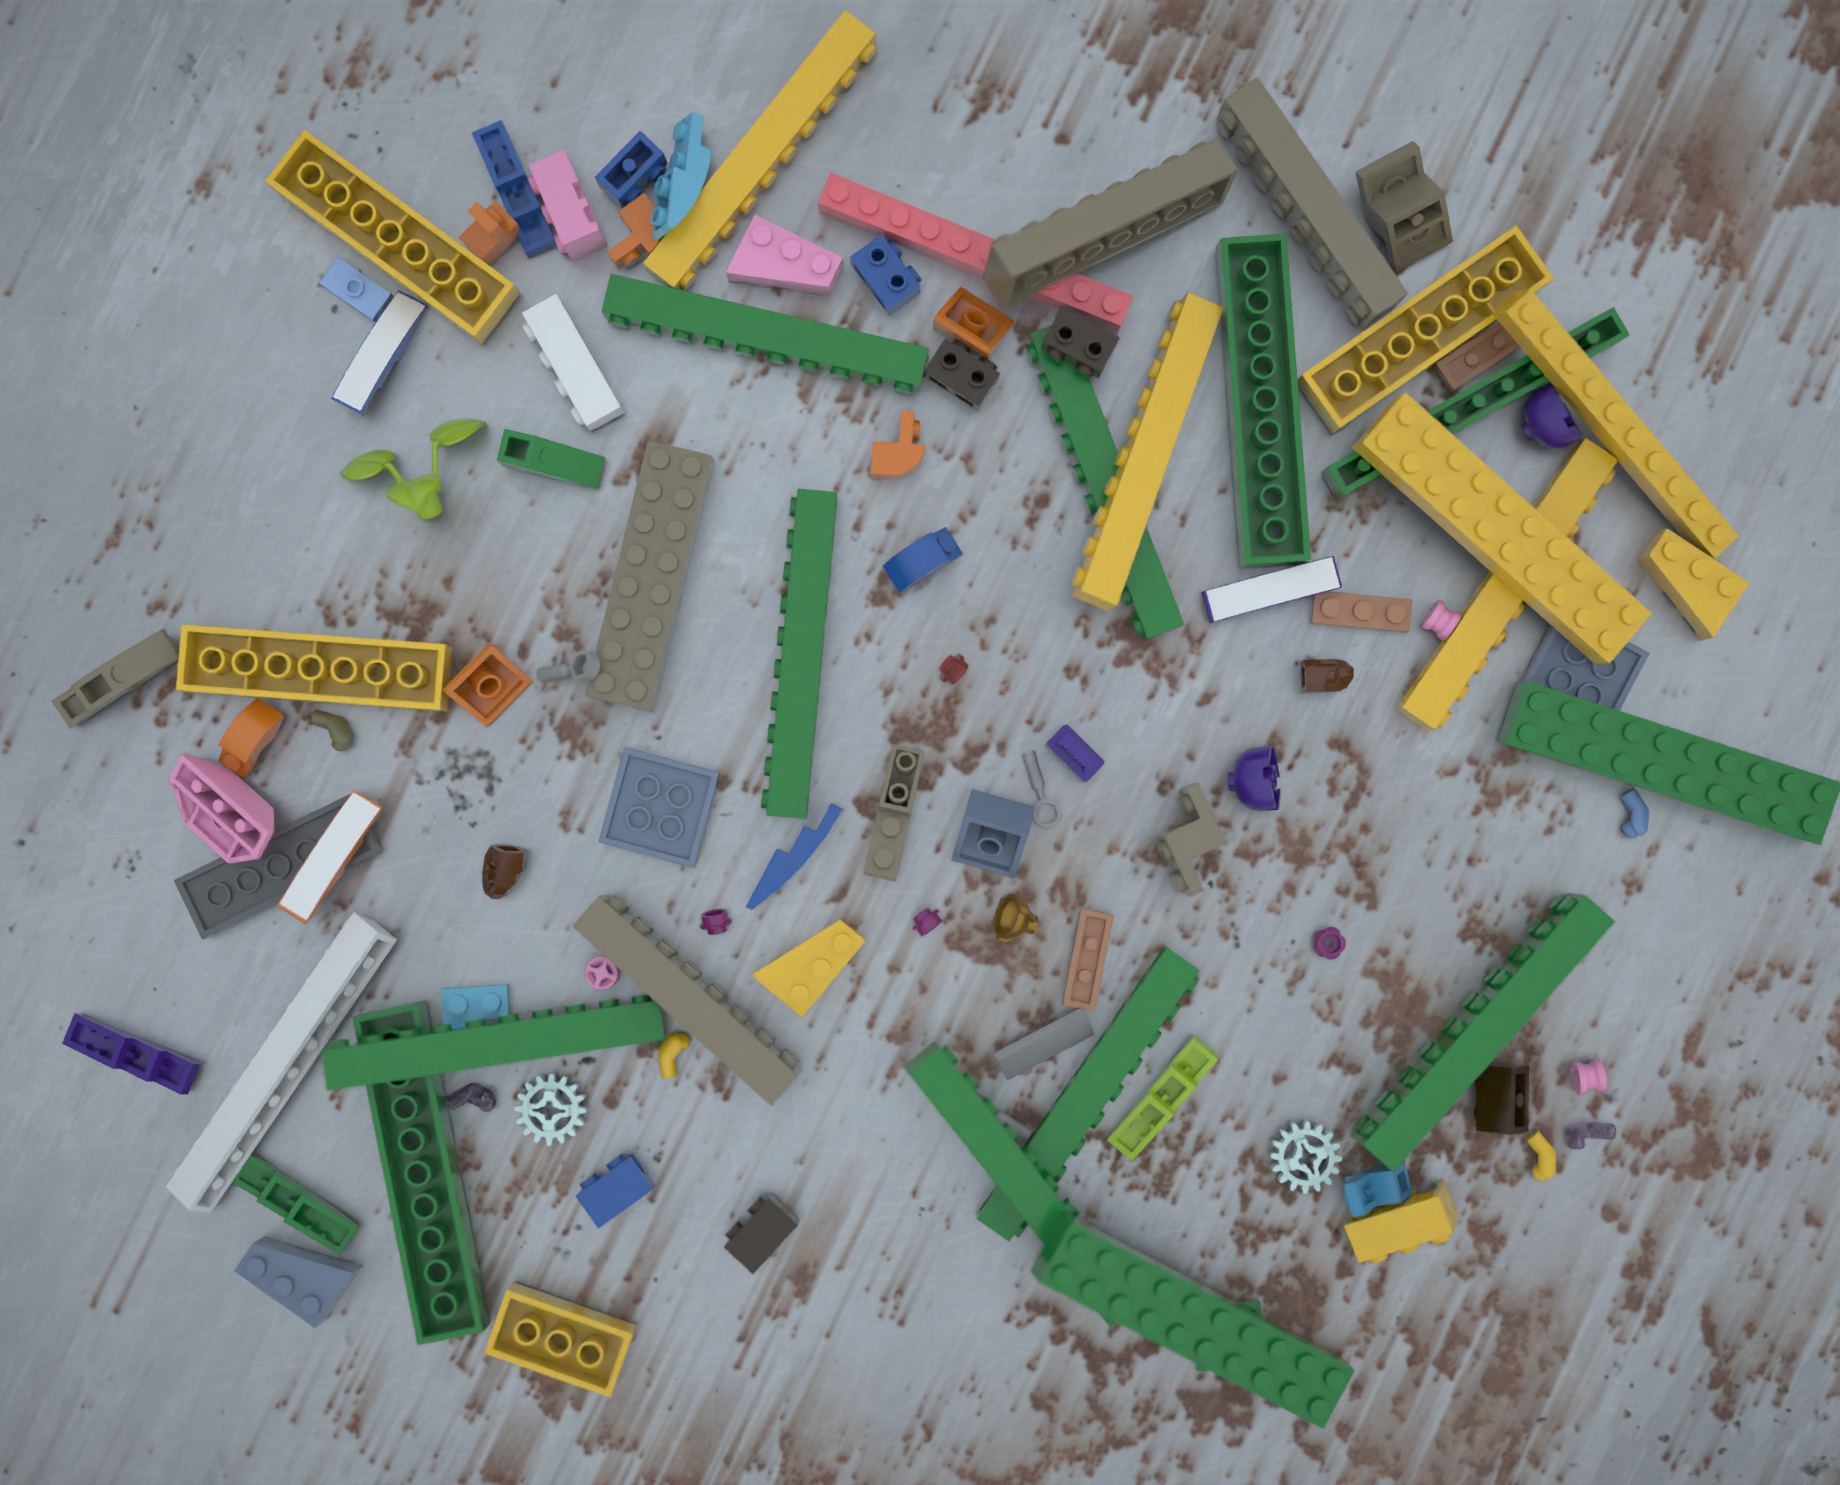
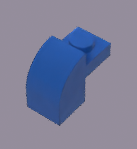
M944 527L933 534L931 532L904 548L887 561L883 568L899 593L922 582L939 568L958 559L963 553L948 529Z

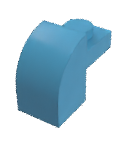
M1402 1162L1394 1172L1384 1165L1360 1170L1344 1177L1346 1181L1344 1183V1200L1347 1206L1350 1207L1352 1217L1365 1215L1376 1206L1402 1203L1413 1194L1405 1162Z

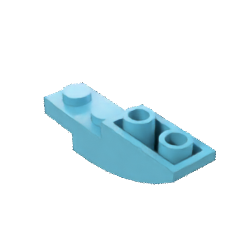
M691 112L683 120L676 123L672 135L675 145L669 162L670 170L660 176L655 183L654 193L657 195L656 206L651 215V224L653 225L652 238L656 240L671 231L684 219L697 200L707 176L712 150L700 146L704 116Z

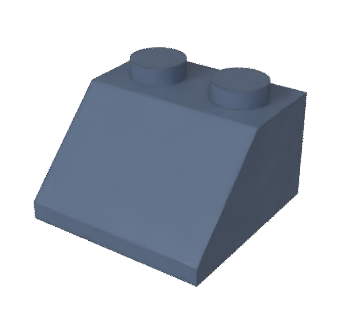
M972 789L951 860L1014 878L1029 835L1035 807Z

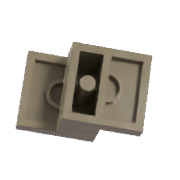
M1414 141L1355 171L1365 220L1385 241L1390 266L1396 272L1453 242L1445 192L1424 173L1420 147Z
M1199 783L1189 784L1180 788L1179 791L1182 796L1177 798L1183 813L1191 815L1192 819L1158 834L1160 842L1155 844L1163 862H1170L1174 872L1169 875L1177 892H1184L1185 895L1194 896L1204 891L1190 860L1226 844Z

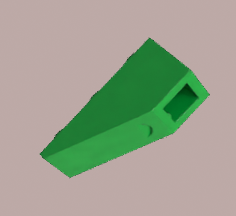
M504 428L497 461L504 467L598 489L605 457L538 436Z

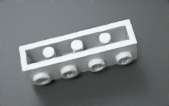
M557 294L522 312L527 321L522 327L530 341L537 340L543 349L538 355L547 370L553 368L559 379L555 380L554 383L562 397L566 398L569 396L575 407L570 409L579 427L585 424L591 432L625 413Z

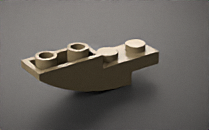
M162 629L72 684L70 689L52 700V703L69 728L76 727L126 692L134 690L177 661L179 651L166 631Z
M896 744L892 746L864 875L896 882L925 754L923 750Z

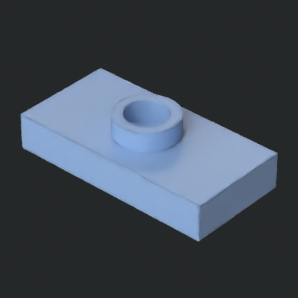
M337 257L319 283L374 322L393 297L390 292L339 257Z

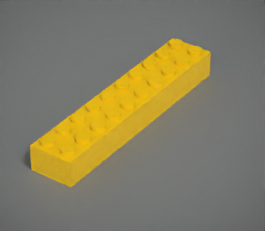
M1406 392L1395 397L1353 445L1352 448L1595 665L1610 664L1651 616L1652 613Z

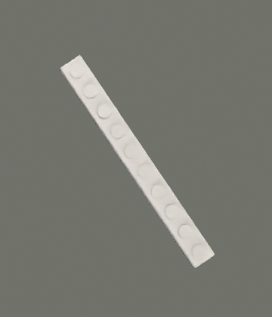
M353 912L344 923L333 943L325 951L320 962L311 975L307 977L294 1000L288 1005L285 1013L269 1033L266 1041L255 1057L251 1059L240 1079L232 1087L227 1098L212 1116L211 1121L199 1139L195 1141L186 1158L174 1172L166 1188L188 1210L207 1214L213 1211L397 941L395 937L373 919Z

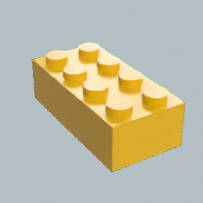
M513 1282L506 1289L484 1353L611 1397L616 1388L637 1325Z

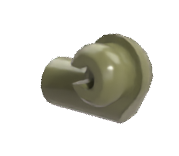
M316 709L311 719V725L328 730L332 740L331 745L335 750H347L352 741V733L347 721L341 716Z

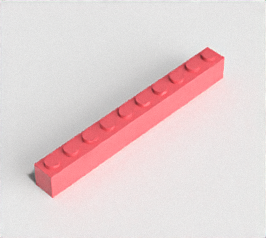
M831 172L818 200L819 213L875 236L882 234L888 241L892 239L897 245L983 279L990 248L995 239ZM1077 273L1027 298L1056 310H1060L1062 306L1101 328L1118 334L1133 296Z

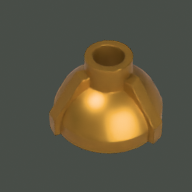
M1011 893L1000 899L993 921L996 939L1007 942L1025 936V933L1033 934L1037 930L1039 918L1032 914L1027 902L1021 896Z

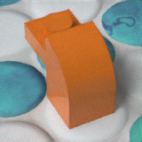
M645 193L618 211L622 221L632 233L607 251L618 270L624 266L629 268L636 264L642 257L640 254L644 251L649 256L664 237L662 236L658 240L652 238L653 225L651 224V215L655 206Z
M496 201L486 209L476 202L468 210L475 221L458 238L479 259L491 266L513 243L518 234L519 225Z
M901 410L899 443L873 441L871 478L902 479L911 475L920 466L925 454V444H913V440H919L920 421L914 420V411Z
M256 698L236 716L225 731L219 743L222 751L218 761L244 779L253 772L260 751L276 738L284 715L259 698Z

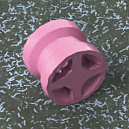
M1438 600L1424 618L1421 627L1425 630H1433L1437 633V638L1444 641L1454 630L1462 614L1457 610L1450 611L1446 608L1443 601Z
M604 955L591 960L585 970V977L589 985L601 990L616 984L621 975V970Z
M1592 1059L1587 1064L1579 1061L1571 1063L1572 1084L1578 1095L1586 1094L1588 1090L1606 1091V1072L1600 1059Z

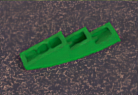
M253 1152L232 1181L233 1184L257 1197L256 1202L282 1216L284 1223L338 1255L342 1254L359 1228V1225L330 1203Z

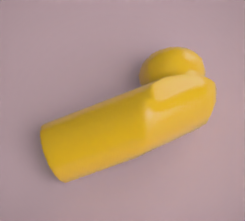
M673 1032L669 1034L659 1047L658 1058L661 1078L678 1076L675 1057L682 1049H688L690 1045V1038L686 1033L680 1032L678 1034Z
M1535 1130L1525 1140L1538 1155V1164L1533 1166L1532 1174L1536 1180L1545 1181L1547 1178L1551 1179L1556 1173V1151L1539 1130Z

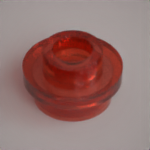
M957 654L955 657L949 655L939 667V670L942 672L940 680L943 682L948 681L953 685L964 675L969 665L964 661L963 655Z

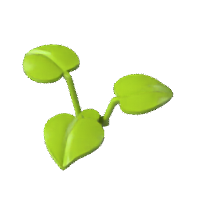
M467 418L455 419L436 427L429 434L430 440L434 441L432 443V474L404 480L394 465L390 463L395 458L392 451L373 450L349 462L340 472V475L346 479L360 480L374 476L383 469L389 470L398 483L388 488L386 491L387 498L402 507L416 511L418 518L421 520L434 518L443 511L437 492L441 491L440 485L442 483L438 469L439 447L441 445H452L464 440L481 427L487 426L486 421Z

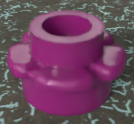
M926 908L913 918L916 924L912 929L914 931L917 930L921 937L931 932L943 922L937 914L939 910L936 909L931 912L929 908Z
M726 909L709 910L701 914L702 924H700V928L707 930L709 935L721 934L727 931L726 926L732 923V919L728 917Z
M1328 927L1326 930L1321 929L1314 936V950L1320 957L1325 956L1329 960L1336 959L1345 949L1346 940L1341 936L1340 931L1334 927ZM1328 940L1332 941L1331 946H1327L1326 942Z

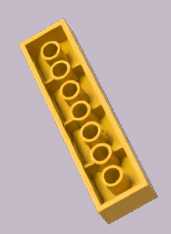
M305 129L265 180L276 193L481 345L521 294L511 281Z
M1516 225L1303 373L1298 378V386L1330 432L1335 434L1497 321L1493 313L1516 291L1531 289L1536 294L1555 278Z
M181 624L176 690L200 694L448 712L449 696L442 689L451 680L453 647L437 643Z

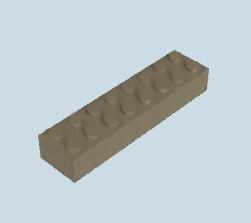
M1256 77L1225 98L1217 116V127L1225 139L1230 138L1236 146L1235 152L1238 159L1243 165L1250 166L1255 174L1254 180L1262 192L1267 191L1273 199L1272 206L1277 215L1282 219L1285 217L1292 227L1290 231L1295 241L1299 245H1305L1310 253L1309 259L1313 267L1319 272L1323 271L1329 280L1327 285L1336 298L1341 297L1348 307L1346 308V313L1355 325L1359 324L1364 330L1393 310L1406 297L1408 292L1259 78Z
M1218 139L1206 144L1205 142H1200L1193 146L1189 152L1179 157L1172 155L1164 160L1161 165L1151 170L1150 168L1142 169L1128 181L1123 183L1122 181H1117L1096 196L1093 194L1085 196L1077 205L1068 209L1065 207L1057 209L1049 218L1043 221H1032L1026 224L1021 231L1011 236L1005 234L998 237L991 245L983 279L1002 309L1223 204L1238 169Z
M650 440L647 441L595 653L600 659V670L597 677L593 681L588 682L585 696L654 713L715 464L712 455Z
M608 894L599 896L572 927L772 1106L798 1077L801 1068L798 1066L800 1060L787 1048L782 1052L773 1044L776 1040L775 1037L764 1027L755 1028L748 1021L751 1016L741 1006L736 1004L735 1007H732L725 1001L724 998L727 994L713 982L709 985L700 978L701 970L688 960L683 963L675 956L678 950L664 938L658 940L651 934L654 929L640 916L633 918L627 912L629 906L617 895L609 896Z

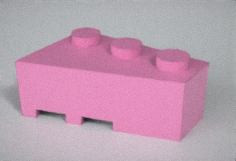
M561 150L528 165L533 175L528 177V181L535 196L541 194L545 205L541 207V210L548 225L554 224L558 235L554 236V239L561 254L568 253L571 260L575 261L607 247V242L565 150Z
M754 215L726 271L728 281L733 283L744 282L758 284L762 287L773 286L787 288L791 291L830 296L844 268L842 257Z

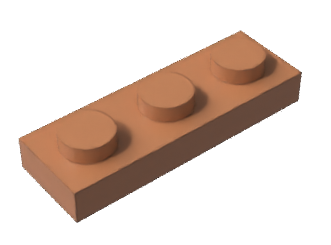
M1499 322L1437 362L1434 368L1452 393L1521 347Z
M1325 592L1313 595L1310 624L1408 633L1410 632L1413 599Z
M1080 909L1063 996V1006L1095 1012L1114 917L1113 914Z

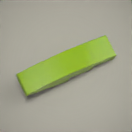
M1193 1035L1108 1136L1107 1141L1133 1161L1174 1116L1175 1110L1196 1089L1197 1083L1219 1060V1055L1197 1036Z

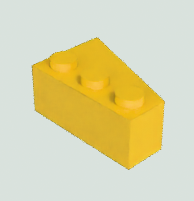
M1668 528L1654 533L1637 559L1660 590L1665 592L1672 600L1678 613L1684 616L1696 631L1694 633L1700 641L1715 637L1749 585L1748 581Z
M841 918L760 968L752 976L798 1015L803 1017L863 945L866 938Z
M1441 1179L1434 1182L1437 1189L1419 1195L1416 1190L1412 1191L1413 1194L1402 1203L1376 1206L1365 1215L1349 1216L1344 1227L1358 1262L1361 1263L1368 1260L1370 1264L1385 1260L1388 1258L1387 1254L1400 1251L1401 1254H1407L1417 1250L1419 1244L1431 1241L1432 1244H1439L1449 1240L1451 1234H1454L1459 1215L1445 1180Z

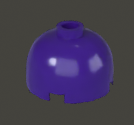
M1551 382L1537 389L1527 399L1523 410L1526 422L1521 424V427L1529 441L1536 439L1545 448L1562 449L1582 440L1583 437L1568 408L1559 398L1560 394Z
M1272 746L1248 749L1236 759L1234 771L1228 772L1229 791H1235L1239 802L1253 811L1279 810L1281 788L1277 789V777L1280 778L1275 749Z

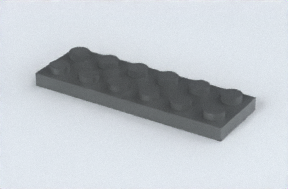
M351 794L275 830L260 859L228 864L220 857L175 879L176 887L201 939L211 937L278 904L312 849ZM371 827L363 837V843L347 863L344 870L382 853Z

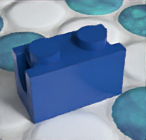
M634 1153L627 1158L620 1154L606 1165L609 1171L598 1177L594 1173L579 1184L582 1190L575 1197L598 1229L652 1191L656 1186Z

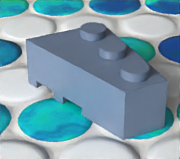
M262 1237L254 1242L234 1272L314 1328L326 1320L363 1267L356 1263L350 1264L333 1259L332 1256L325 1254L319 1255L303 1250L304 1248L267 1237Z

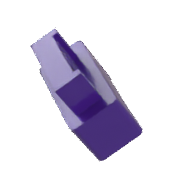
M1067 724L1063 725L1045 743V747L1082 783L1087 782L1105 763Z

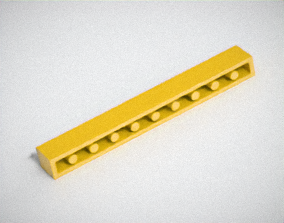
M844 10L702 188L693 207L684 219L663 237L643 262L648 273L667 287L687 290L692 285L697 276L695 271L702 263L706 265L711 261L717 251L715 246L722 238L726 240L734 232L737 226L735 221L742 212L746 215L753 208L757 201L755 196L762 187L767 189L773 183L777 176L775 172L782 162L787 164L793 158L797 151L795 147L802 137L807 139L813 133L817 126L815 122L822 112L827 114L836 103V94L842 87L848 88L856 78V69L862 62L868 63L877 50L875 46L876 33L847 10Z
M1531 289L1516 291L1493 313L1496 319L1608 451L1618 459L1620 465L1684 540L1711 558H1716L1739 537L1736 531Z
M1190 292L1179 301L1175 300L1169 310L1168 318L1172 320L1169 328L1164 329L1159 338L1157 347L1161 348L1158 359L1154 358L1148 368L1147 376L1150 377L1147 388L1144 387L1138 396L1136 405L1140 408L1137 417H1132L1125 434L1129 436L1126 447L1122 446L1115 460V465L1118 466L1115 477H1110L1105 487L1104 494L1108 497L1104 507L1100 506L1095 515L1093 524L1097 527L1094 536H1090L1084 545L1082 554L1086 556L1082 567L1079 566L1072 578L1071 585L1075 586L1072 597L1106 611L1118 605L1223 311V307Z
M1582 439L1576 443L1533 507L1566 537L1571 539L1580 526L1577 520L1583 512L1587 514L1597 502L1598 498L1594 495L1600 486L1606 487L1614 477L1616 471L1613 467L1618 459L1589 439ZM1491 571L1488 572L1461 612L1462 616L1454 630L1444 641H1441L1396 708V710L1427 731L1435 730L1436 727L1441 729L1447 723L1452 714L1449 708L1455 700L1461 701L1470 688V685L1467 684L1473 673L1478 675L1488 662V658L1485 657L1492 646L1496 648L1502 642L1507 633L1503 630L1510 619L1515 621L1525 607L1521 603L1523 600Z

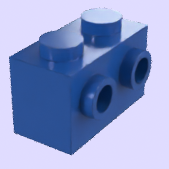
M639 131L595 176V179L600 189L622 209L643 194V189L651 181L655 183L660 176L664 175L666 172L665 166L668 163L664 152L645 134Z
M880 234L850 256V263L890 316L920 294V285L918 283L922 280L911 265L906 267L899 258L902 256V253L892 239L886 241L883 235Z

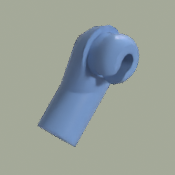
M1632 788L1620 797L1631 812V821L1625 823L1623 830L1629 838L1634 839L1638 835L1643 836L1648 831L1649 809L1637 790Z

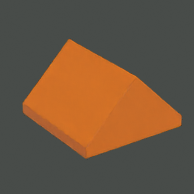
M960 286L935 315L933 329L952 342L956 339L970 348V353L977 358L984 357L990 360L1015 321Z
M488 643L442 690L485 727H488L532 680L498 646Z

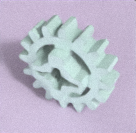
M552 1072L546 1081L545 1077L540 1074L536 1077L537 1085L529 1081L525 1084L529 1092H520L517 1095L523 1101V1104L515 1106L514 1110L522 1112L523 1116L516 1122L517 1124L526 1123L527 1128L523 1134L535 1133V1143H538L543 1137L546 1138L547 1146L553 1144L555 1137H557L561 1144L567 1141L566 1133L572 1137L578 1133L574 1125L583 1126L585 1124V1120L579 1115L588 1111V1107L580 1105V1102L586 1098V1094L577 1095L575 1091L580 1084L577 1082L571 1086L568 1085V1075L563 1076L559 1081L557 1080L556 1072ZM545 1088L543 1099L532 1102V1098L537 1091ZM560 1090L568 1095L571 1102H567L560 1095ZM550 1101H552L553 1107L561 1109L553 1116H550L549 1110L541 1108L548 1105ZM532 1116H536L543 1126L537 1125ZM572 1116L569 1123L558 1130L559 1120L562 1117Z
M1303 1120L1301 1128H1298L1294 1122H1290L1291 1131L1287 1133L1280 1128L1278 1131L1282 1139L1280 1141L1272 1139L1271 1141L1277 1147V1150L1269 1152L1268 1156L1277 1162L1272 1164L1270 1168L1273 1172L1281 1171L1277 1177L1281 1183L1289 1179L1288 1188L1292 1191L1300 1185L1301 1192L1307 1194L1309 1186H1312L1319 1192L1321 1191L1320 1182L1324 1181L1330 1185L1332 1182L1328 1175L1330 1173L1339 1174L1340 1172L1334 1167V1162L1342 1161L1340 1155L1334 1154V1151L1340 1148V1144L1338 1142H1329L1334 1134L1329 1130L1321 1134L1323 1126L1319 1123H1316L1311 1129L1310 1123L1307 1120ZM1304 1135L1314 1136L1322 1143L1310 1144ZM1292 1141L1289 1153L1284 1155L1287 1145ZM1301 1146L1311 1154L1308 1156L1309 1168L1301 1160H1298L1303 1157ZM1323 1159H1326L1323 1168L1319 1172L1318 1168L1320 1166L1321 1161ZM1299 1169L1303 1171L1306 1178L1296 1177L1289 1170Z

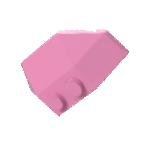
M182 753L168 781L171 789L175 790L176 801L185 824L228 864L260 859L274 833V808L232 770L196 756Z

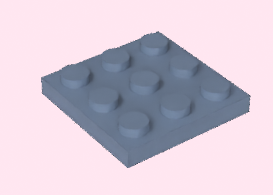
M1550 626L1522 680L1620 711L1650 653L1628 642L1610 664L1595 665L1553 626Z
M624 747L598 842L694 868L720 773Z

